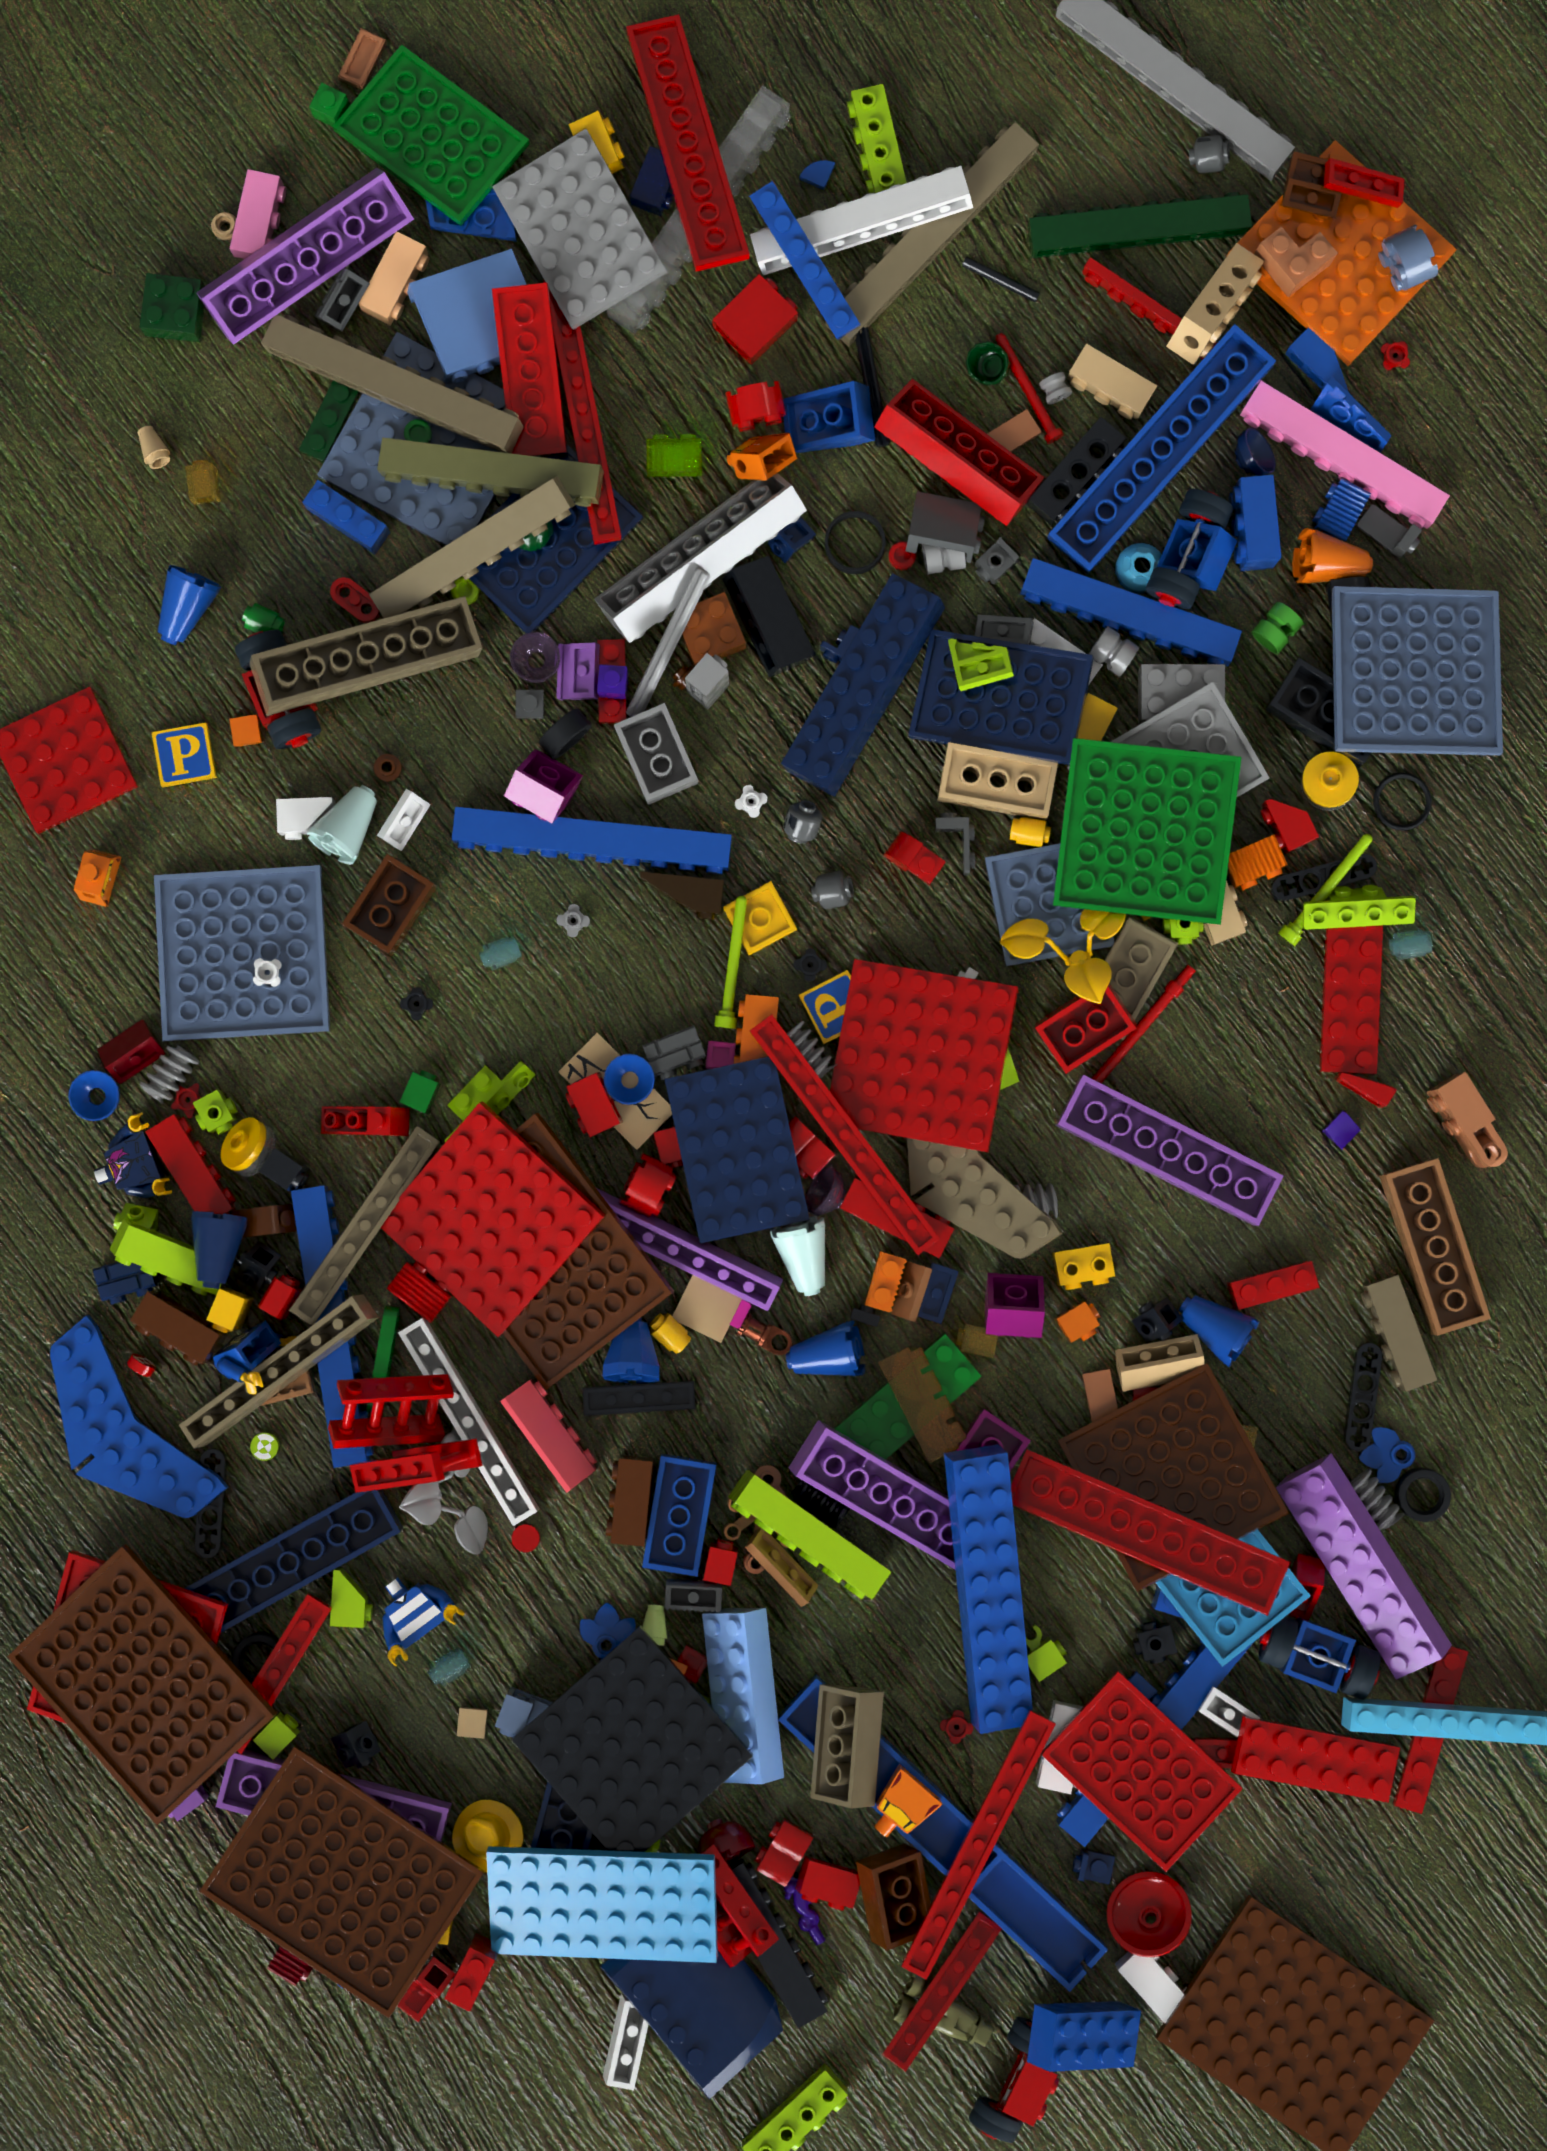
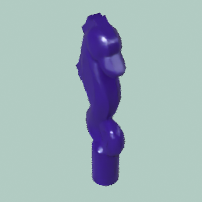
M792 1876L787 1886L783 1888L785 1890L784 1899L789 1900L793 1894L795 1910L802 1915L798 1921V1926L802 1931L809 1932L817 1946L826 1940L818 1927L819 1916L813 1909L809 1908L808 1904H811V1902L801 1898L802 1894L795 1889L798 1878Z

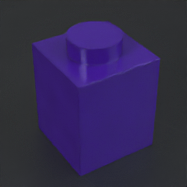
M599 664L597 688L599 698L626 700L628 685L627 666Z

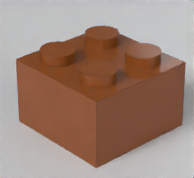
M725 592L697 603L681 635L694 667L706 653L711 657L716 654L722 659L746 649V641Z

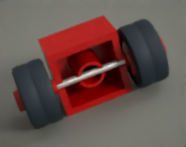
M280 630L256 632L248 636L247 639L235 646V652L243 670H250L241 675L260 721L272 738L274 747L276 749L296 748L308 743V740L321 732L320 724L314 712L318 710L316 703H312L273 715H266L249 663L253 654L287 645Z
M1017 2017L1007 2035V2040L1018 2048L1020 2052L998 2096L1000 2102L980 2096L969 2115L970 2122L980 2129L984 2135L1008 2143L1015 2141L1023 2122L1034 2126L1037 2119L1041 2120L1047 2109L1045 2101L1049 2093L1054 2094L1059 2084L1057 2071L1049 2072L1027 2062L1032 2020Z

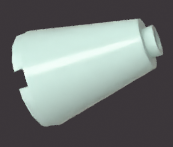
M361 785V787L354 786L307 832V835H310L308 839L329 856L331 853L339 855L338 861L349 865L354 864L377 804V800L374 797L375 793L364 785Z
M809 1216L810 1220L788 1224L784 1228H780V1226L770 1228L771 1238L797 1291L804 1292L805 1296L816 1295L821 1292L820 1288L825 1286L824 1217L818 1220L817 1216Z

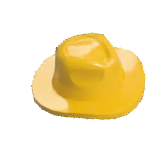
M479 1800L467 1806L457 1818L452 1833V1843L455 1852L484 1870V1872H487L486 1852L489 1846L522 1848L524 1842L523 1825L519 1817L510 1807L495 1800Z

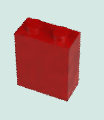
M760 274L712 319L713 328L750 365L760 358L798 320L797 305L789 297L784 299L777 292L779 290L777 285L770 278L764 279Z
M478 1933L475 1934L444 1998L469 2012L498 1953L491 1950L490 1939Z

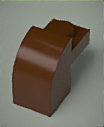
M293 1204L230 1211L231 1215L248 1218L243 1238L297 1231Z

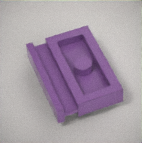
M558 644L557 699H598L599 644Z

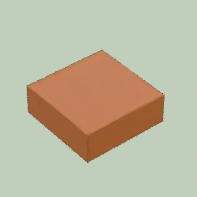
M257 714L229 719L234 747L262 743Z

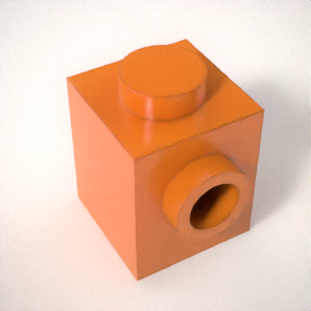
M1081 1301L1054 1318L1070 1343L1079 1338L1082 1341L1087 1340L1097 1333L1095 1328L1100 1326L1097 1321L1100 1318L1098 1311L1092 1303L1087 1305L1085 1301Z

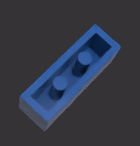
M319 480L316 481L302 502L308 511L373 554L377 553L390 534L386 524Z

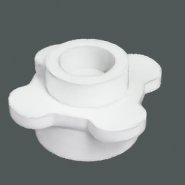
M746 785L743 787L741 797L735 801V807L748 813L751 818L758 817L762 804L767 802V796L765 793L755 791L753 786ZM749 799H753L754 803L749 804Z
M259 958L254 962L255 976L253 977V982L257 986L270 984L276 987L280 984L279 969L282 967V964L279 960L264 961ZM266 970L270 971L269 975H265Z

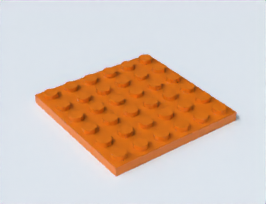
M1336 140L1319 156L1328 160L1333 158L1365 167ZM1345 193L1341 195L1335 219L1281 206L1282 195L1237 242L1254 254L1259 244L1280 227L1287 232L1299 248L1319 232L1323 234L1338 252L1329 267L1290 297L1286 296L1263 266L1259 269L1262 276L1257 285L1306 329L1309 327L1347 366L1362 353L1429 281L1427 280L1406 291L1400 290L1397 292L1391 283L1392 275L1390 268H1384L1379 260L1378 253L1383 251V239L1410 226L1417 225L1416 231L1422 229L1430 241L1435 254L1434 257L1430 258L1432 266L1437 264L1438 270L1457 250L1404 201L1400 207L1395 208Z

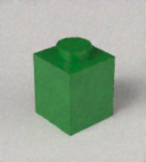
M321 82L309 107L315 119L332 127L347 110L350 103L345 93Z
M421 1070L420 1074L412 1072L399 1103L428 1114L441 1085L435 1082L437 1076Z

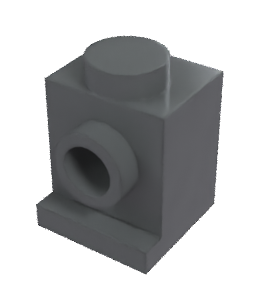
M1000 537L976 561L975 566L977 569L975 571L984 582L990 581L995 585L1017 564L1019 556ZM993 557H997L1001 563L998 566H994L990 560Z

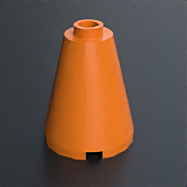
M1305 528L1299 534L1298 539L1302 540L1300 548H1294L1292 560L1293 577L1299 578L1296 581L1297 583L1307 584L1349 577H1365L1367 573L1371 572L1373 558L1370 557L1367 550L1313 528Z

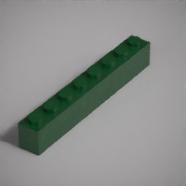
M1231 192L1219 198H1213L1212 195L1200 196L1197 200L1186 201L1185 198H1176L1164 204H1159L1158 201H1148L1143 203L1142 206L1131 207V204H1121L1116 206L1115 209L1104 210L1103 207H1093L1088 209V212L1077 213L1076 210H1066L1061 212V215L1052 216L1049 213H1038L1033 218H1029L1027 226L1032 259L1244 236L1252 228L1248 194L1240 195L1239 192Z

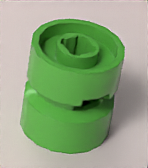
M1276 602L1266 614L1267 620L1262 619L1251 633L1264 648L1274 654H1279L1289 642L1288 636L1293 637L1304 623L1300 616L1290 607L1281 602Z

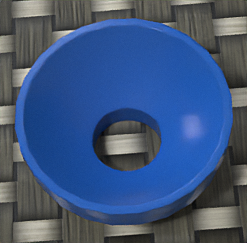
M624 1054L618 1056L609 1063L605 1070L604 1086L611 1098L621 1104L633 1105L642 1102L650 1095L654 1087L655 1077L653 1069L644 1058L638 1055ZM633 1072L638 1076L639 1081L634 1088L629 1089L623 1086L622 1077L625 1073Z
M95 1070L86 1071L77 1076L72 1082L68 1094L69 1104L76 1115L85 1120H103L117 1109L120 1102V1090L116 1081L107 1073ZM96 1088H100L105 1092V1100L100 1105H95L90 1100V1093Z

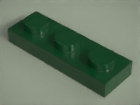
M332 381L299 451L324 463L341 433L360 392Z

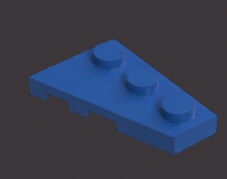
M494 189L489 192L462 226L425 200L431 230L517 242L514 225Z
M1332 376L1310 409V411L1381 453L1392 436Z

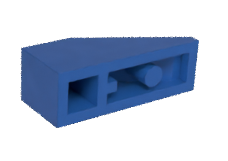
M1308 327L1288 347L1285 355L1321 390H1323L1332 376L1348 391L1335 351Z

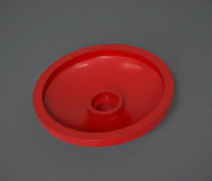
M1140 1872L1127 1877L1117 1885L1108 1901L1107 1922L1111 1934L1122 1948L1137 1956L1158 1957L1173 1951L1183 1942L1191 1926L1192 1910L1186 1892L1174 1879L1162 1873ZM1149 1916L1156 1917L1154 1923L1149 1924L1146 1922Z

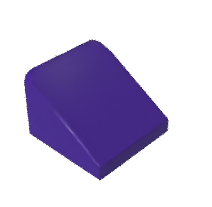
M1341 1110L1321 1131L1342 1150L1361 1129L1344 1110Z

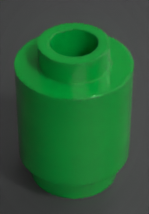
M254 603L252 607L247 606L242 616V621L245 622L244 627L255 633L269 630H280L282 632L285 625V619L280 617V613L258 603Z

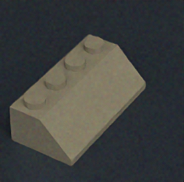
M819 1685L811 1799L847 1808L875 1806L884 1692L864 1687Z

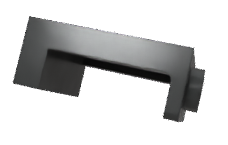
M917 491L905 551L916 553L918 543L965 552L967 553L966 562L971 563L973 553H979L981 537H976L977 532L982 533L985 516L980 515L981 507L974 502Z

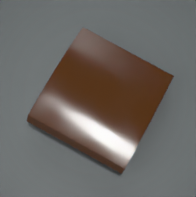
M1294 151L1289 164L1281 206L1335 219L1342 193L1324 188L1325 163L1328 159Z

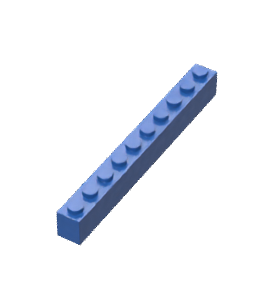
M455 807L452 841L458 843V848L473 850L475 845L486 846L485 850L491 852H502V848L513 849L514 854L529 855L530 851L541 852L540 856L557 858L558 853L568 854V859L584 861L585 856L596 857V862L612 863V859L623 860V864L629 866H640V862L651 863L652 868L667 869V865H677L678 870L694 872L695 867L706 868V873L722 874L723 870H729L732 835L557 817L553 823L539 819L533 814Z
M328 1186L291 1191L305 1286L335 1244V1235L339 1234L338 1220L332 1217L331 1207H335L334 1193L332 1190L328 1191ZM347 1277L316 1322L345 1301L344 1290L348 1289ZM356 1335L317 1363L327 1429L330 1420L343 1419L345 1404L341 1402L337 1380L358 1379L357 1373L361 1372L359 1357L354 1356L352 1346L356 1345ZM357 1404L354 1419L368 1418L367 1411H362V1404ZM328 1430L333 1468L370 1461V1456L374 1454L373 1446L334 1449Z
M1200 1640L1201 1646L1196 1652L1191 1650L1182 1661L1184 1664L1182 1669L1178 1673L1173 1672L1165 1681L1164 1685L1166 1688L1160 1695L1156 1693L1150 1701L1182 1730L1198 1711L1212 1686L1217 1688L1251 1645L1222 1667ZM1076 1789L1075 1794L1077 1796L1071 1803L1065 1802L1057 1812L1059 1817L1056 1821L1062 1829L1085 1847L1108 1820V1817L1084 1794Z

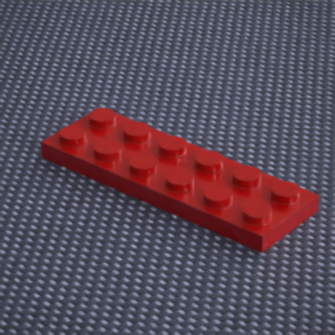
M548 283L492 288L505 407L517 413L519 420L524 426L511 454L536 456L567 452Z
M1383 925L1326 929L1320 1072L1377 1074Z
M1243 1716L1231 1772L1248 1777L1389 1803L1400 1747Z

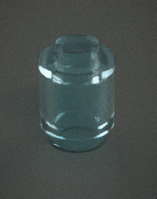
M1418 929L1394 933L1393 939L1389 940L1391 955H1395L1397 960L1424 957L1426 953H1431L1432 940L1429 931Z
M505 936L482 945L483 951L479 952L484 968L490 966L491 971L515 963L517 958L522 957L514 936L510 938Z
M459 1647L455 1651L453 1649L449 1650L430 1662L431 1669L427 1672L435 1685L441 1683L445 1687L466 1674V1670L471 1665Z

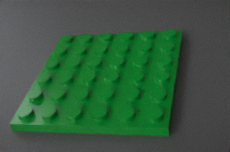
M1073 738L1053 906L1221 925L1242 757Z

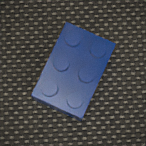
M1274 475L1241 477L1233 487V493H1229V503L1233 506L1235 520L1231 522L1233 537L1237 536L1238 547L1234 548L1235 564H1240V571L1273 569L1281 559Z

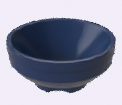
M1250 427L1244 430L1239 435L1236 449L1234 450L1237 464L1247 473L1250 472L1256 476L1271 474L1275 470L1276 463L1269 443L1255 428Z

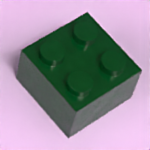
M146 273L140 319V329L145 336L200 342L205 305L196 292L205 287L202 280Z

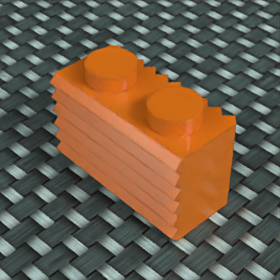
M1273 834L1230 853L1227 875L1234 889L1241 886L1244 891L1257 885L1256 879L1266 875L1269 880L1283 874L1281 868L1288 864L1275 835Z
M880 1251L864 1305L886 1312L893 1311L891 1307L894 1306L893 1301L896 1300L894 1296L898 1295L896 1291L899 1290L898 1285L901 1284L899 1280L902 1279L901 1274L904 1273L902 1269L905 1268L906 1259Z

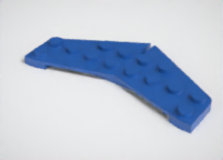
M86 1315L60 1337L50 1349L71 1470L76 1469L88 1457L93 1455L95 1458L75 1475L182 1518L195 1516L229 1486L214 1471L205 1468L140 1422L133 1413L102 1342L104 1338L98 1325L90 1315Z

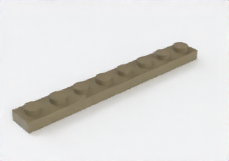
M415 1126L288 1311L310 1326L315 1324L399 1202L401 1194L412 1183L440 1141L420 1127Z

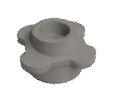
M571 904L567 912L557 917V924L567 930L569 937H576L583 927H587L590 924L589 917L584 916L576 904ZM572 918L576 919L575 923H571Z

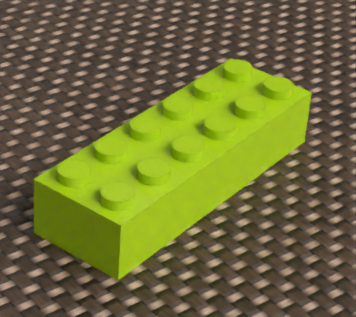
M749 1470L745 1471L728 1496L733 1501L732 1508L746 1518H749L752 1514L756 1517L754 1523L770 1535L776 1531L779 1534L776 1539L794 1551L796 1547L800 1548L801 1552L799 1555L815 1567L821 1563L824 1566L821 1571L836 1582L840 1583L842 1579L845 1580L846 1584L844 1587L860 1599H863L866 1595L872 1600L891 1573L890 1570Z

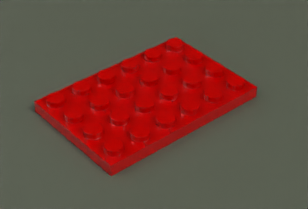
M1118 1670L1041 1753L1048 1762L1165 1872L1169 1870L1243 1789Z

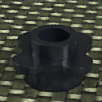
M812 948L807 949L801 959L794 961V968L800 970L804 974L805 980L809 982L814 981L815 976L827 967L826 961L821 960ZM809 962L813 964L811 968L807 965Z
M415 987L406 998L401 999L400 1007L407 1010L413 1020L418 1021L422 1019V1014L426 1010L433 1008V1001L422 994V989ZM416 1001L419 1002V1006L417 1007L414 1006V1003Z

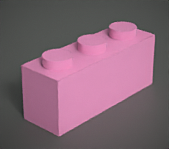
M247 169L229 248L234 257L246 259L273 240V230L278 229L280 223L279 203H284L286 197V186H284L280 176Z

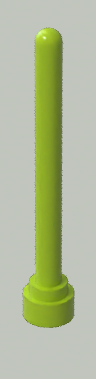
M1364 834L1311 901H1325L1371 844L1373 838L1370 834ZM1303 911L1293 923L1284 924L1278 932L1280 936L1293 946H1296L1302 939Z
M738 896L736 899L723 1004L718 1016L715 1015L714 1026L736 1029L737 1025L733 1005L747 905L745 896Z

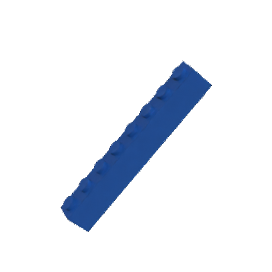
M1035 558L1031 561L1020 595L1025 596L1024 599L1030 603L1040 604V602L1049 604L1051 605L1050 608L1056 612L1065 614L1069 611L1077 614L1076 617L1082 621L1092 623L1093 620L1103 623L1104 628L1109 626L1116 632L1119 629L1129 632V636L1133 639L1144 641L1146 638L1155 641V645L1159 648L1170 650L1172 647L1181 650V655L1191 659H1196L1197 656L1207 660V664H1225L1228 667L1232 662L1242 633L1241 630L1164 605L1161 602Z

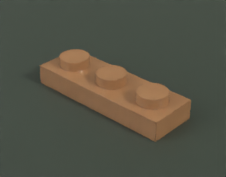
M762 1528L755 1530L745 1546L747 1551L801 1607L809 1603L819 1585L769 1533Z

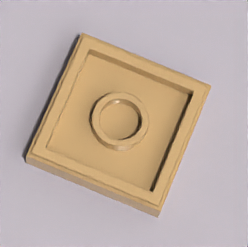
M692 1275L672 1317L679 1323L721 1343L742 1299Z

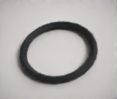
M1402 772L1392 774L1383 779L1377 786L1373 799L1374 810L1381 822L1392 829L1402 831L1411 830L1422 824L1429 815L1432 803L1427 785L1417 776ZM1399 778L1412 780L1422 788L1425 794L1426 806L1424 812L1418 820L1411 824L1399 825L1392 823L1381 812L1379 805L1380 793L1384 786L1392 780Z

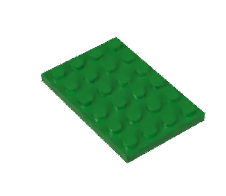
M402 44L332 126L337 134L460 226L463 225L493 189L492 186L499 182L530 145V141L526 136Z

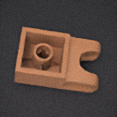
M1466 1072L1454 1074L1426 1092L1429 1096L1427 1099L1429 1106L1435 1113L1439 1112L1444 1120L1442 1122L1444 1130L1450 1137H1455L1475 1167H1497L1505 1162L1508 1156L1507 1148L1491 1124L1496 1119ZM1485 1149H1487V1150L1489 1151V1157H1488V1158H1487V1155H1486V1153H1485Z

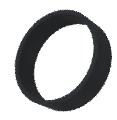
M861 511L843 513L831 522L826 531V555L833 566L844 573L862 574L868 572L880 562L884 554L885 533L881 524L870 514ZM848 518H862L877 528L881 536L882 548L878 557L872 563L860 568H850L835 560L829 550L828 538L832 529L839 522Z

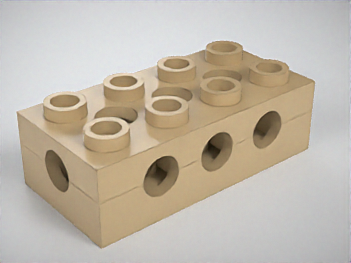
M1236 243L1184 315L1166 347L1193 365L1200 356L1205 358L1214 346L1213 343L1225 331L1226 325L1233 320L1240 307L1238 306L1245 303L1253 291L1251 288H1254L1261 278L1262 273L1259 272V269L1264 261Z
M948 742L937 801L1046 820L1049 816L1058 763ZM966 771L974 772L977 776V781L973 783L965 781L963 773ZM993 776L1001 777L1004 780V786L1000 788L994 787L990 782V778ZM1027 781L1031 785V791L1027 793L1020 791L1017 783Z

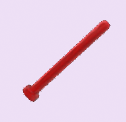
M1003 333L997 334L995 341L997 345L1007 352L1010 368L1047 434L1044 437L1047 444H1051L1064 436L1062 429H1056L1006 336Z

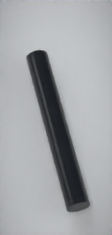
M967 256L962 264V267L1036 303L1040 292Z

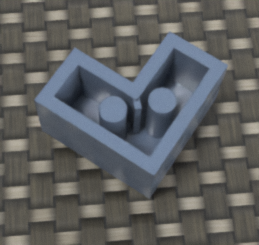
M510 1687L495 1727L500 1728L499 1732L513 1738L553 1702Z

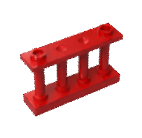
M448 1374L337 1380L342 1404H345L342 1420L329 1421L328 1430L334 1449L442 1442L445 1432L440 1416L437 1414L439 1400L453 1398L454 1396ZM412 1400H428L425 1415L409 1416ZM401 1401L398 1416L382 1417L385 1402ZM373 1403L370 1418L354 1419L357 1404Z
M477 1438L392 1451L393 1458L358 1462L349 1465L355 1493L437 1482L445 1479L443 1472L483 1466Z
M713 1844L701 1854L715 1855L717 1947L731 1968L752 1951L757 1957L776 1943L779 1938Z

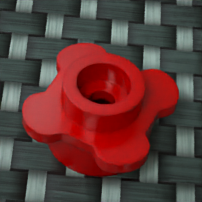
M1400 341L1382 345L1381 353L1384 354V369L1392 370L1394 367L1404 369L1409 366L1410 360L1407 358L1408 345L1405 342ZM1393 354H1397L1398 357L1394 358Z
M955 1710L950 1718L947 1720L943 1719L940 1722L941 1730L946 1731L950 1742L953 1744L960 1743L962 1738L973 1732V1725L965 1720L964 1713L961 1710ZM956 1724L959 1725V1729L957 1730L954 1729V1725Z

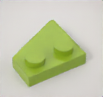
M957 639L948 640L960 691L1014 677L1007 647L986 646L983 643L976 642L966 644L958 642Z

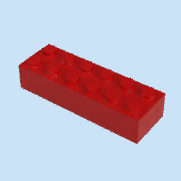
M913 378L886 405L874 426L884 436L891 439L908 454L915 457L927 466L928 469L935 472L952 487L959 490L1006 526L1027 504L1028 499L1045 478Z

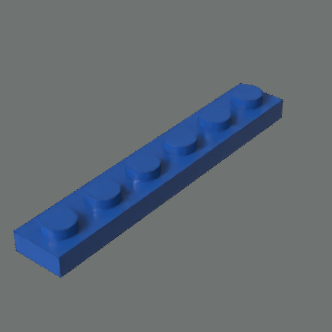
M771 181L751 194L749 197L836 339L839 340L859 327L861 324L774 182Z

